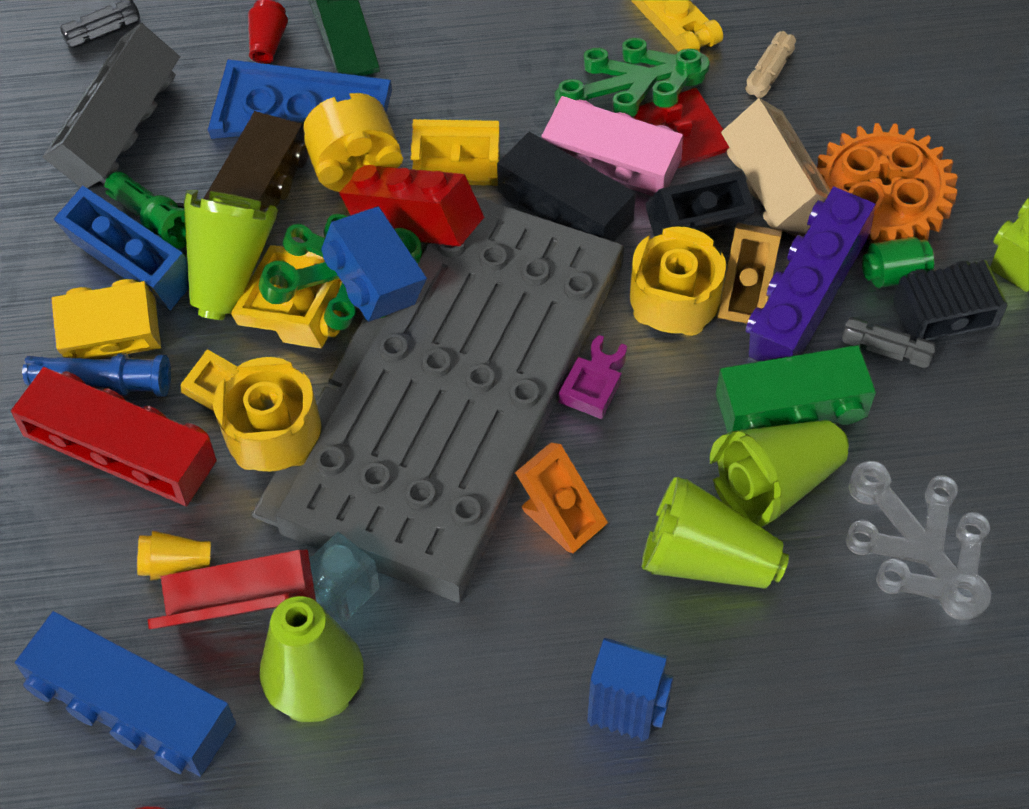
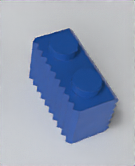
M604 637L590 680L587 717L590 726L598 724L600 729L608 726L611 733L618 730L621 736L628 733L631 739L639 736L641 742L649 738L652 726L662 728L674 676L665 674L668 656Z

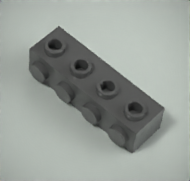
M140 23L126 33L116 44L43 155V158L79 187L83 185L88 188L98 181L104 184L108 176L117 171L119 163L115 160L120 152L124 153L137 139L139 133L135 131L138 123L144 122L157 107V103L154 101L157 93L163 92L174 80L176 74L172 69L181 56L143 23Z

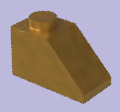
M737 223L717 318L747 323L756 307L764 308L769 298L766 296V293L773 278L782 234L781 230Z

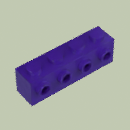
M834 186L825 202L818 200L815 203L807 222L810 228L804 237L797 235L787 256V260L790 261L784 273L778 270L774 274L766 296L769 297L763 309L756 307L747 322L745 332L750 334V358L761 362L803 354L871 233L875 203Z

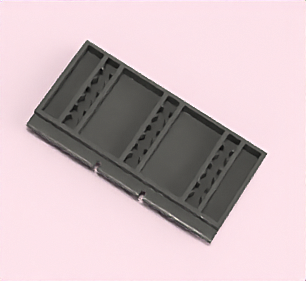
M478 197L476 199L485 218L460 247L420 242L422 257L418 266L427 280L415 305L370 322L364 317L328 380L330 384L340 387L339 391L324 387L316 400L321 419V434L306 462L301 466H292L276 471L251 513V516L255 519L278 527L280 534L455 602H460L519 480L515 472L528 462L559 398V391L576 362L623 265L624 246L619 243Z

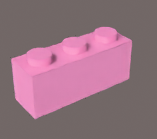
M561 96L541 136L543 140L625 187L653 196L659 189L669 187L682 159L683 134L674 132L669 127L663 125L655 126L636 120L625 113H614L595 107L585 100H573Z

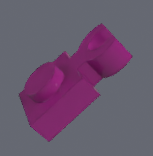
M598 335L591 344V361L578 357L559 391V403L599 419H603L621 384L622 373L618 372V370L625 364L627 345L621 343L616 353L612 355L604 354L602 352L604 336Z

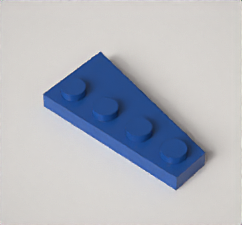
M228 59L208 132L211 139L240 137L254 111L301 123L303 127L308 114L321 102L335 97L337 102L351 99L349 93H363L376 98L383 105L387 114L392 93L391 80Z

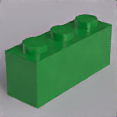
M859 345L720 368L716 389V397L727 433L822 420L842 425L853 424L863 418H868L876 394Z

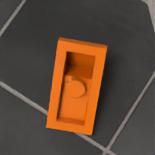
M548 444L515 472L530 496V499L521 506L522 509L567 552H576L608 524L561 444Z

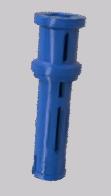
M118 353L117 356L114 355L111 359L102 360L27 356L24 360L26 364H23L22 369L24 383L28 386L44 366L60 374L64 371L73 373L82 379L86 385L110 388L120 395H127L129 391L153 392L155 396L166 397L171 383V364L167 355H157L155 359H134L129 354Z

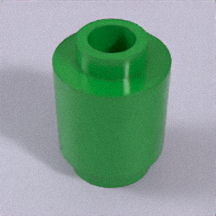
M916 237L872 243L869 245L867 253L862 257L864 276L868 281L871 280L877 288L898 285L901 277L915 270L923 269L927 272L934 270V254L930 243L925 239L918 240Z

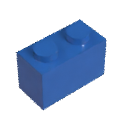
M379 206L331 222L321 248L323 258L327 266L331 270H335L346 287L351 303L359 307L368 322L415 305L427 278Z

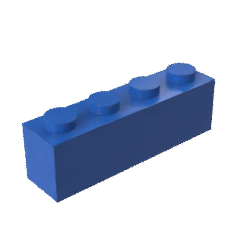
M52 611L14 662L26 679L23 683L24 688L31 694L45 702H50L55 697L66 703V710L76 719L87 725L93 726L97 720L112 728L109 733L117 741L131 749L136 750L140 744L156 752L154 758L161 765L178 774L187 769L201 777L236 724L227 702Z

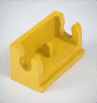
M413 119L411 142L412 169L460 173L466 175L470 185L498 186L497 163L500 160L499 121Z

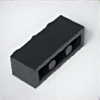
M528 132L497 163L498 192L509 202L520 204L535 213L539 218L613 242L634 221L636 192L531 132Z

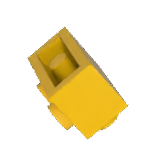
M124 279L114 282L112 287L95 290L87 287H78L68 290L66 295L51 297L56 348L64 358L103 359L113 357L114 355L117 356L118 353L132 354L161 349L156 300L145 281L139 282L133 279Z

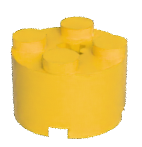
M349 93L351 99L339 102L336 101L335 97H332L317 105L304 121V141L319 182L332 191L340 192L352 179L353 173L364 165L398 168L403 162L399 143L383 105L370 95Z
M688 227L665 228L662 234L649 239V235L644 238L635 249L630 286V302L634 310L633 315L639 323L649 325L662 332L683 333L689 336L697 335L703 331L705 325L718 312L726 271V260L723 253L720 255L713 246L714 241L705 233Z
M261 357L251 359L237 366V373L227 382L223 379L217 386L213 400L214 413L227 448L236 460V463L245 470L265 472L304 465L321 434V419L309 378L304 372L302 374L293 368L291 362L282 358Z

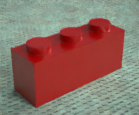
M364 165L353 173L352 179L339 192L350 215L379 206L394 229H407L413 232L420 242L460 247L485 218L466 175L460 173Z

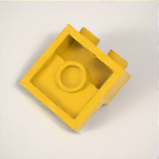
M270 245L246 289L233 308L231 315L237 325L276 331L283 343L322 349L328 336L335 337L340 332V330H335L326 324L324 313L329 301L336 298L342 281L336 279L297 290L295 296L283 304L269 303L262 296L258 286L262 271L268 263L284 261L298 270L325 262L323 257L309 251L303 256H295L288 253L283 246ZM333 311L337 316L342 317L341 311Z

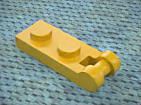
M631 0L678 52L683 49H695L700 52V47L702 46L712 47L723 41V31L719 23L714 19L709 20L690 0Z

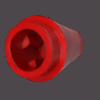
M258 0L248 11L249 57L254 62L268 64L273 61L288 24L285 8L276 1Z

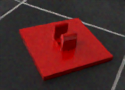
M697 88L679 93L678 102L674 106L665 108L650 102L639 106V112L633 116L636 120L655 126L663 125L669 127L674 132L683 134L682 159L678 168L725 153L729 148L721 133L723 131L722 126Z

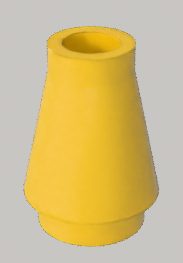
M153 530L152 535H139L137 575L150 576V581L161 579L160 576L210 567L211 541H197Z

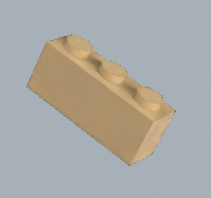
M758 98L721 132L729 146L726 152L731 161L745 173L750 193L757 200L761 201L766 211L763 212V217L772 229L781 230L794 237H797V235L804 236L810 228L807 222L812 208L818 200L825 202L831 190L783 111Z

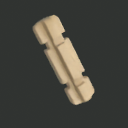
M785 31L776 33L771 41L772 44L767 47L755 66L756 70L752 71L746 80L747 86L745 90L749 95L754 94L757 98L766 96L771 88L770 84L775 82L787 62L786 59L795 50L796 38L793 34L788 35Z

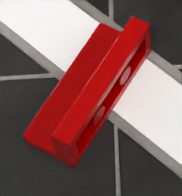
M308 549L160 576L166 616L147 619L150 630L274 609L284 600L296 596L308 597L316 601Z

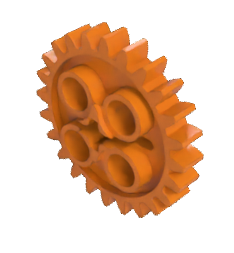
M875 123L873 133L867 134L861 126H858L856 138L853 139L843 132L840 137V145L829 142L827 154H819L817 169L830 190L834 186L876 204L871 233L867 238L869 245L913 236L920 240L925 239L928 241L930 229L940 232L943 219H949L958 191L955 189L958 176L951 173L953 161L952 159L942 160L944 151L942 146L929 149L931 140L929 135L919 141L915 140L914 128L909 129L905 135L899 134L897 124H893L889 132H883L880 124Z

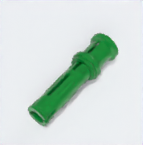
M114 172L108 176L104 187L109 189L105 191L109 197L121 203L136 216H139L142 226L159 235L160 238L176 249L186 246L184 208H178L177 203L168 196H155L123 172Z

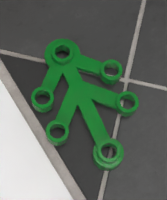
M629 38L622 43V56L625 62L608 59V52L603 48H591L584 52V69L592 74L604 73L616 77L585 85L577 79L564 80L555 91V106H557L561 96L589 102V99L618 92L613 96V112H621L633 117L639 112V104L653 87V103L659 107H671L677 104L678 95L684 86H694L703 82L705 74L709 71V59L706 55L695 49H683L675 55L647 49L646 41L641 38ZM642 62L654 65V67L649 68L635 64Z
M338 213L329 216L323 230L324 237L327 235L331 222L347 216ZM293 224L288 227L285 233L283 247L288 253L295 256H303L309 251L323 257L321 248L325 238L312 233L305 225ZM394 229L418 264L422 257L419 238L407 229ZM292 237H298L304 242H296ZM273 261L264 267L258 286L266 301L272 304H283L290 301L295 296L297 290L340 278L335 270H331L325 262L296 270L294 266L287 262ZM343 283L336 298L329 301L324 313L326 324L335 330L348 328L355 315V307L349 300ZM333 311H341L346 317L337 316Z

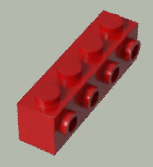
M43 366L11 409V413L24 437L186 507L217 462L210 437L199 426L192 423L179 424L168 419L161 411L154 407L144 406L141 408L127 402L120 394L111 389L104 388L101 391L86 385L82 379L70 372L64 371L60 374Z

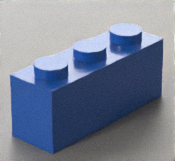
M82 185L54 218V221L75 245L124 279H133L139 282L145 281L155 296V300L170 311L189 289L187 258L181 251Z

